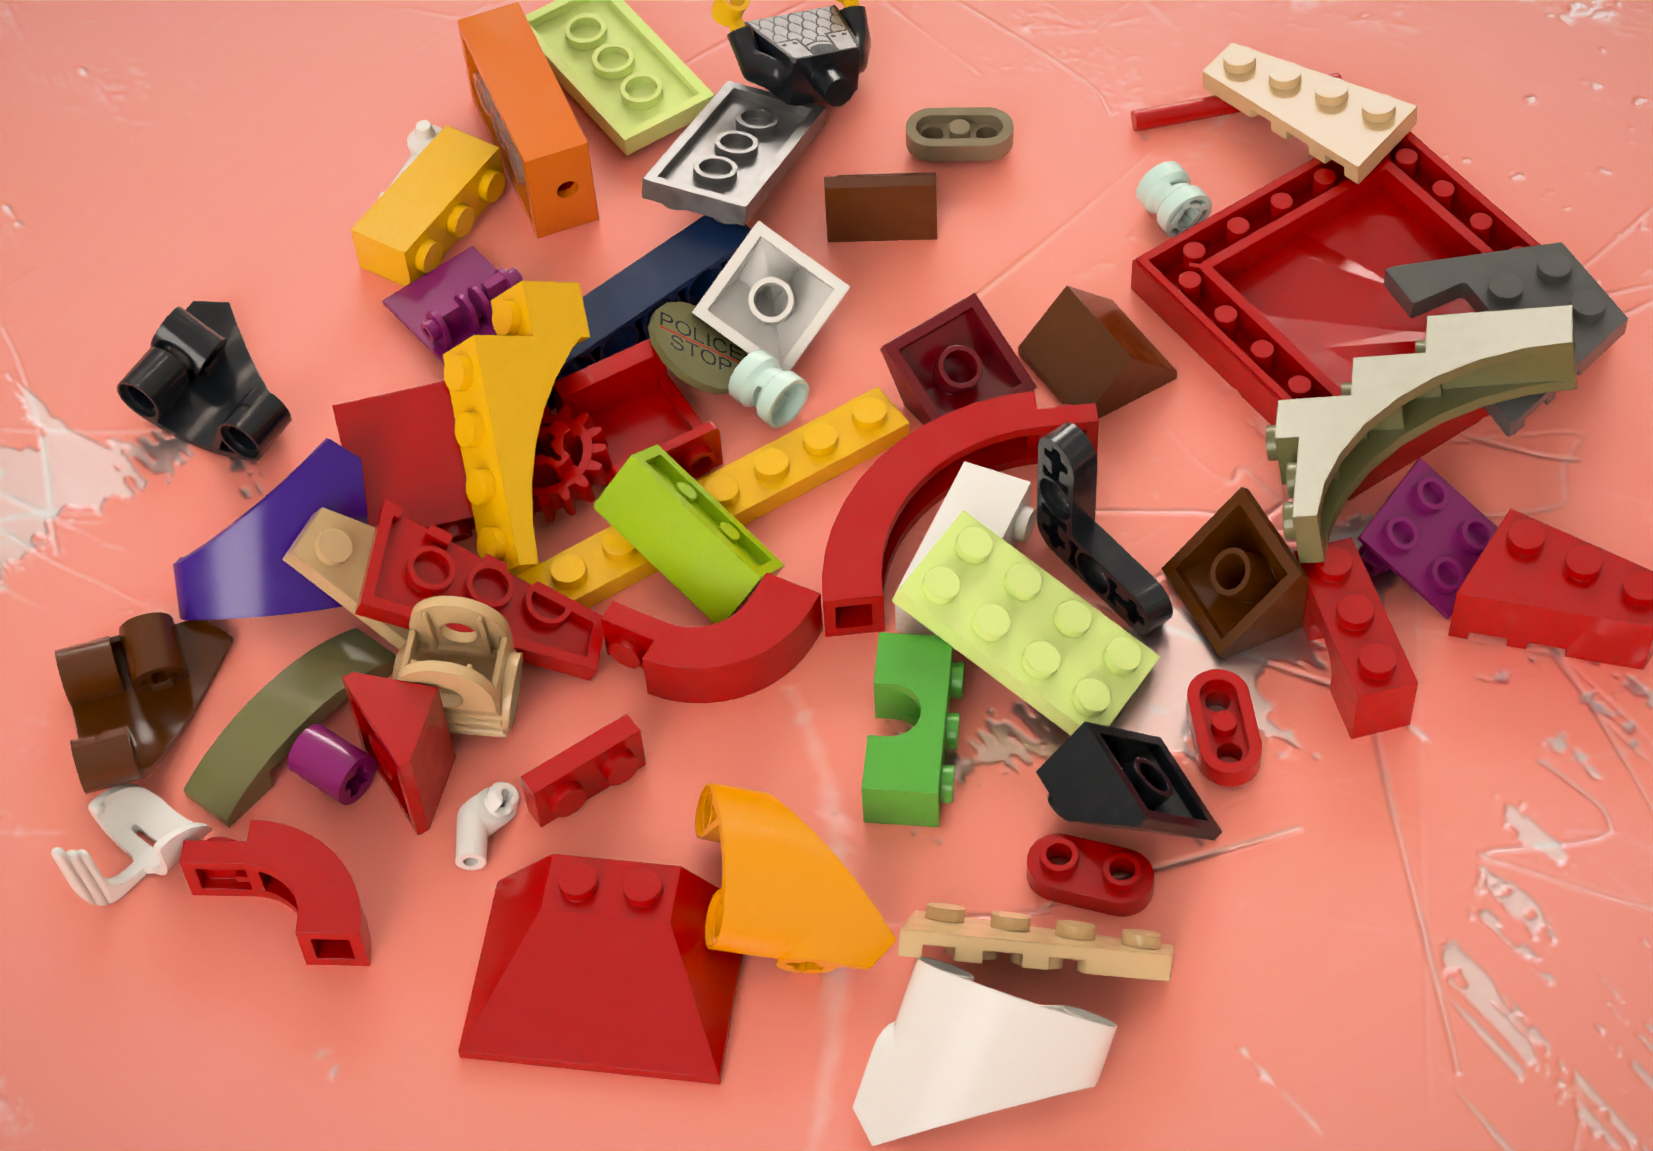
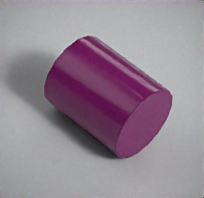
M320 723L311 725L298 736L291 747L287 763L290 771L343 805L352 804L362 797L371 785L377 768L374 757Z

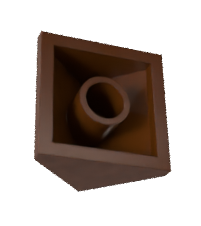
M936 172L827 175L824 177L828 242L937 239Z
M1066 285L1018 347L1020 357L1062 405L1096 403L1098 419L1177 379V370L1112 299Z
M1241 487L1161 568L1217 655L1225 659L1302 628L1309 580L1308 574L1249 489Z

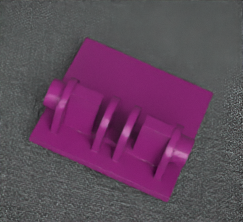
M471 246L385 298L382 302L444 364L443 354L471 336L497 335L492 324L493 311L491 300L522 281L523 278L514 267L507 271L503 268L497 270L481 253Z
M1419 458L1357 538L1362 543L1358 552L1369 576H1376L1379 572L1384 573L1391 569L1441 615L1449 619L1453 613L1457 591L1498 527L1425 461Z

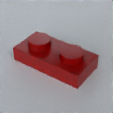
M623 715L520 776L527 809L540 827L545 826L558 817H567L575 813L586 800L611 785L616 786L625 783L634 776L638 769L646 765L641 730L629 715Z

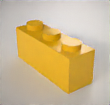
M446 125L351 228L359 266L404 287L437 268L442 257L459 238L469 233L474 221L487 206L497 201L502 195L506 186V176L504 174L500 147Z

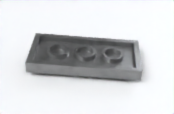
M727 81L644 176L642 180V198L662 203L669 209L688 210L713 217L716 221L723 224L745 226L825 126L826 107L814 103L798 106L787 105L772 92Z

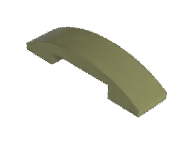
M357 628L343 632L311 649L265 685L232 719L192 773L184 787L186 796L230 828L273 787L269 772L290 753L291 747L298 736L311 725L321 724L348 698L342 677L356 672L388 678L393 673L396 655Z

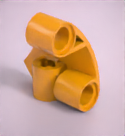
M715 783L705 784L696 808V836L701 840L721 843L722 887L713 895L706 916L705 941L708 949L764 958H776V966L778 968L795 973H827L839 966L861 970L871 969L897 939L862 887L831 849L793 811L771 794Z

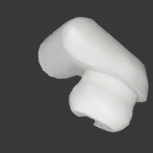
M502 781L496 782L491 787L485 788L473 796L459 809L455 846V864L459 868L478 870L486 865L488 838L509 823L515 816L520 804V794L512 784Z

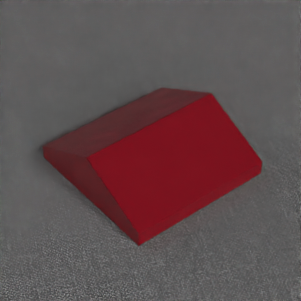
M976 293L971 294L888 342L880 349L904 406L923 425L949 412L976 402L1003 395L1030 392L1037 388Z

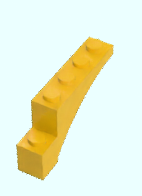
M520 281L491 300L493 311L492 324L497 335H473L443 354L445 365L444 380L450 391L455 417V437L461 448L466 474V494L472 505L477 531V552L481 558H484L487 553L508 565L506 570L515 576L539 564L533 527L532 480L535 448L544 408L555 379L571 350L576 345L590 338L579 282Z

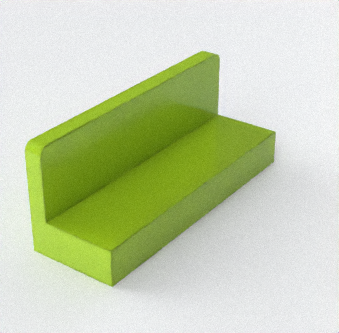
M658 444L631 455L594 503V509L714 624L734 615L752 592L755 591L766 572L777 576L785 566Z

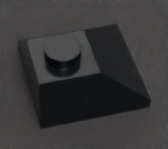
M1085 721L1036 771L1049 792L1047 799L1050 806L1060 817L1069 822L1206 840H1215L1222 833V830L1161 737Z

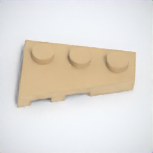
M320 508L311 516L282 560L400 650L407 643L409 629L355 614L375 527L329 509Z

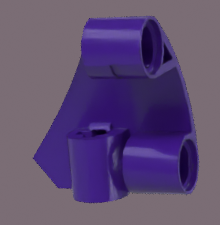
M326 438L287 478L255 506L190 554L180 557L173 564L179 618L182 620L253 618L343 607L282 559L311 516L322 507L368 525L361 458L331 439Z

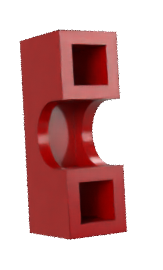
M1352 537L1329 542L1325 562L1300 563L1309 576L1302 624L1303 631L1308 642L1324 638L1331 663L1330 692L1351 739L1408 726L1411 722L1418 687L1416 676ZM1295 550L1293 551V554L1299 561L1298 551Z

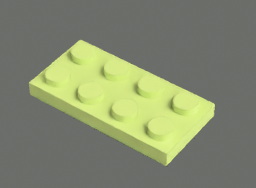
M555 0L525 15L557 81L626 156L690 124L715 96L624 0Z
M964 510L905 580L892 599L893 603L1069 735H1072L1085 721L1110 726L1161 657Z

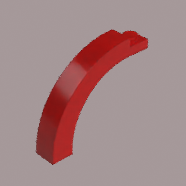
M1034 391L999 396L954 410L919 427L878 458L858 480L844 501L834 521L827 542L822 570L825 637L885 631L884 591L894 556L908 532L919 519L946 497L964 461L997 472L1038 464V443L1040 438L1066 422L1075 424L1086 434L1097 455L1099 419L1096 403L1064 404L1037 409Z

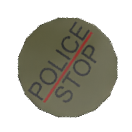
M667 302L659 307L651 316L648 331L651 345L661 361L668 367V370L698 390L715 395L729 394L728 385L730 377L737 365L747 356L746 352L694 315L692 311L695 309V305L686 302Z

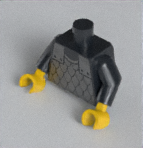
M714 0L712 4V18L718 24L730 28L731 32L727 34V38L743 77L753 84L768 89L787 105L798 106L825 100L833 107L842 106L851 99L854 92L858 89L859 74L867 68L871 38L866 8L859 6V0H836L843 4L844 8L841 10L832 5L746 22L743 21L742 15L750 4V0H730V3L727 0Z

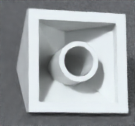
M758 220L692 313L748 354L756 350H765L780 362L782 371H791L851 287Z

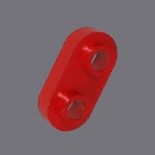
M1211 669L1201 672L1190 682L1186 699V713L1199 769L1208 780L1215 784L1226 787L1243 785L1252 780L1258 773L1262 755V742L1249 688L1240 676L1231 671ZM1218 705L1226 710L1215 712L1208 707ZM1232 757L1237 762H1225L1220 760V758Z
M1056 833L1038 839L1031 846L1027 855L1028 883L1037 895L1046 900L1112 916L1127 917L1144 910L1152 899L1154 889L1153 867L1145 856L1135 850L1068 834ZM1064 858L1069 860V862L1064 865H1055L1049 860ZM1120 871L1128 873L1132 877L1127 880H1119L1114 878L1112 874Z

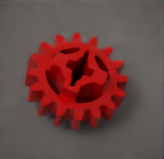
M546 404L535 448L532 480L533 517L536 512H543L546 522H553L556 510L562 508L567 514L573 516L576 514L574 504L576 501L582 499L585 502L593 503L596 500L591 488L592 485H607L608 478L604 468L612 466V459L602 428L600 426L594 427L588 413L585 412L575 419L571 406L565 405L558 415H552Z

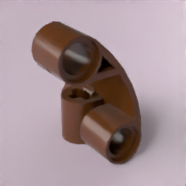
M152 612L138 615L124 622L119 627V635L105 636L55 650L59 675L67 699L72 707L78 738L70 740L75 767L85 794L145 778L156 768L179 739L208 692L233 642L231 635L208 620H188L175 624L169 614Z

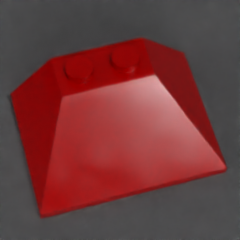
M551 854L497 881L458 1049L460 1058L720 1085L743 954L711 950L706 946L705 923L707 911L713 895L720 888L682 866Z

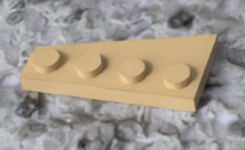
M936 902L927 903L926 911L916 910L900 929L897 956L921 958L922 946L931 945L945 947L944 952L952 955L954 961L982 964V960L997 959L998 952L1011 953L1010 961L1020 965L1022 968L1060 969L1063 968L1064 959L1077 960L1076 970L1084 974L1170 982L1175 945L1162 944V935L1153 931L1123 929L1122 938L1095 935L1096 925L1081 921L1058 920L1056 929L1030 926L1031 917L1025 914L994 911L991 913V920L965 917V907Z

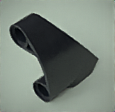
M193 301L186 310L181 306L176 307L157 329L150 343L151 348L117 385V392L122 401L131 410L153 425L196 447L235 459L259 460L292 421L288 408L280 399L270 393L258 373L246 348L229 302Z

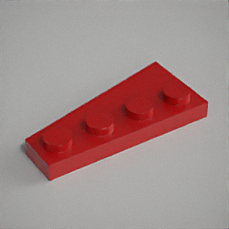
M384 499L375 526L355 611L356 615L409 629L413 607L426 598L458 596L473 599L492 607L507 620L513 637L514 649L518 653H523V662L591 681L598 669L603 643L602 615L539 581L531 585L506 570L508 566L506 563L487 553L484 558L479 557L453 543L451 540L454 535L433 524L427 529L403 516L404 509ZM445 624L448 628L458 632L474 631L463 624Z

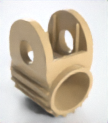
M434 596L418 602L411 612L407 643L400 648L396 655L392 679L438 687L450 733L507 738L508 733L512 731L513 723H515L523 668V653H518L514 649L513 637L507 620L492 607L469 598ZM445 624H463L474 631L458 632L448 628Z

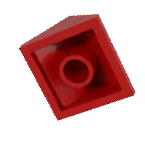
M356 672L342 677L364 751L375 758L377 763L376 770L417 835L428 831L456 759L439 688Z

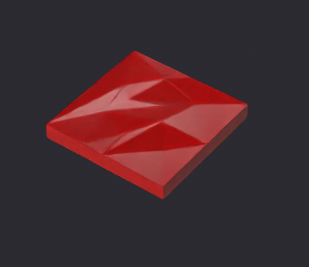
M1409 131L1359 184L1345 177L1344 167L1334 160H1330L1325 164L1313 158L1132 260L1131 289L1231 387L1237 389L1240 395L1269 424L1275 425L1278 400L1341 396L1342 382H1352L1353 358L1415 353L1416 340H1426L1427 316L1475 312L1465 299L1458 298L1411 319L1383 285L1385 269L1392 266L1541 244ZM1484 407L1443 422L1404 444L1375 467L1348 500L1350 501L1478 423L1484 417H1488V412Z

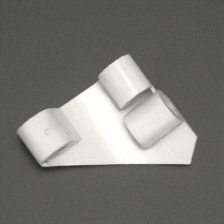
M928 957L917 958L896 1021L888 1024L877 1038L852 1108L871 1145L877 1146L977 1116L1095 1087L1099 1082L1118 1026L1100 1015L1067 1005H1039L974 982L975 977L959 967Z

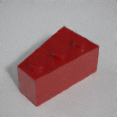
M1510 508L1456 593L1448 636L1467 639L1468 633L1471 632L1507 639L1506 646L1526 650L1527 643L1566 649L1565 657L1644 670L1653 655V571Z

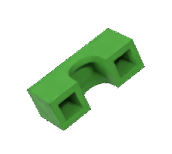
M879 632L873 683L875 718L902 720L912 725L913 728L896 736L867 735L862 780L863 821L865 823L939 827L941 803H953L955 765H945L946 750L958 751L960 713H951L950 707L951 698L963 699L965 662L954 661L953 647L939 636Z

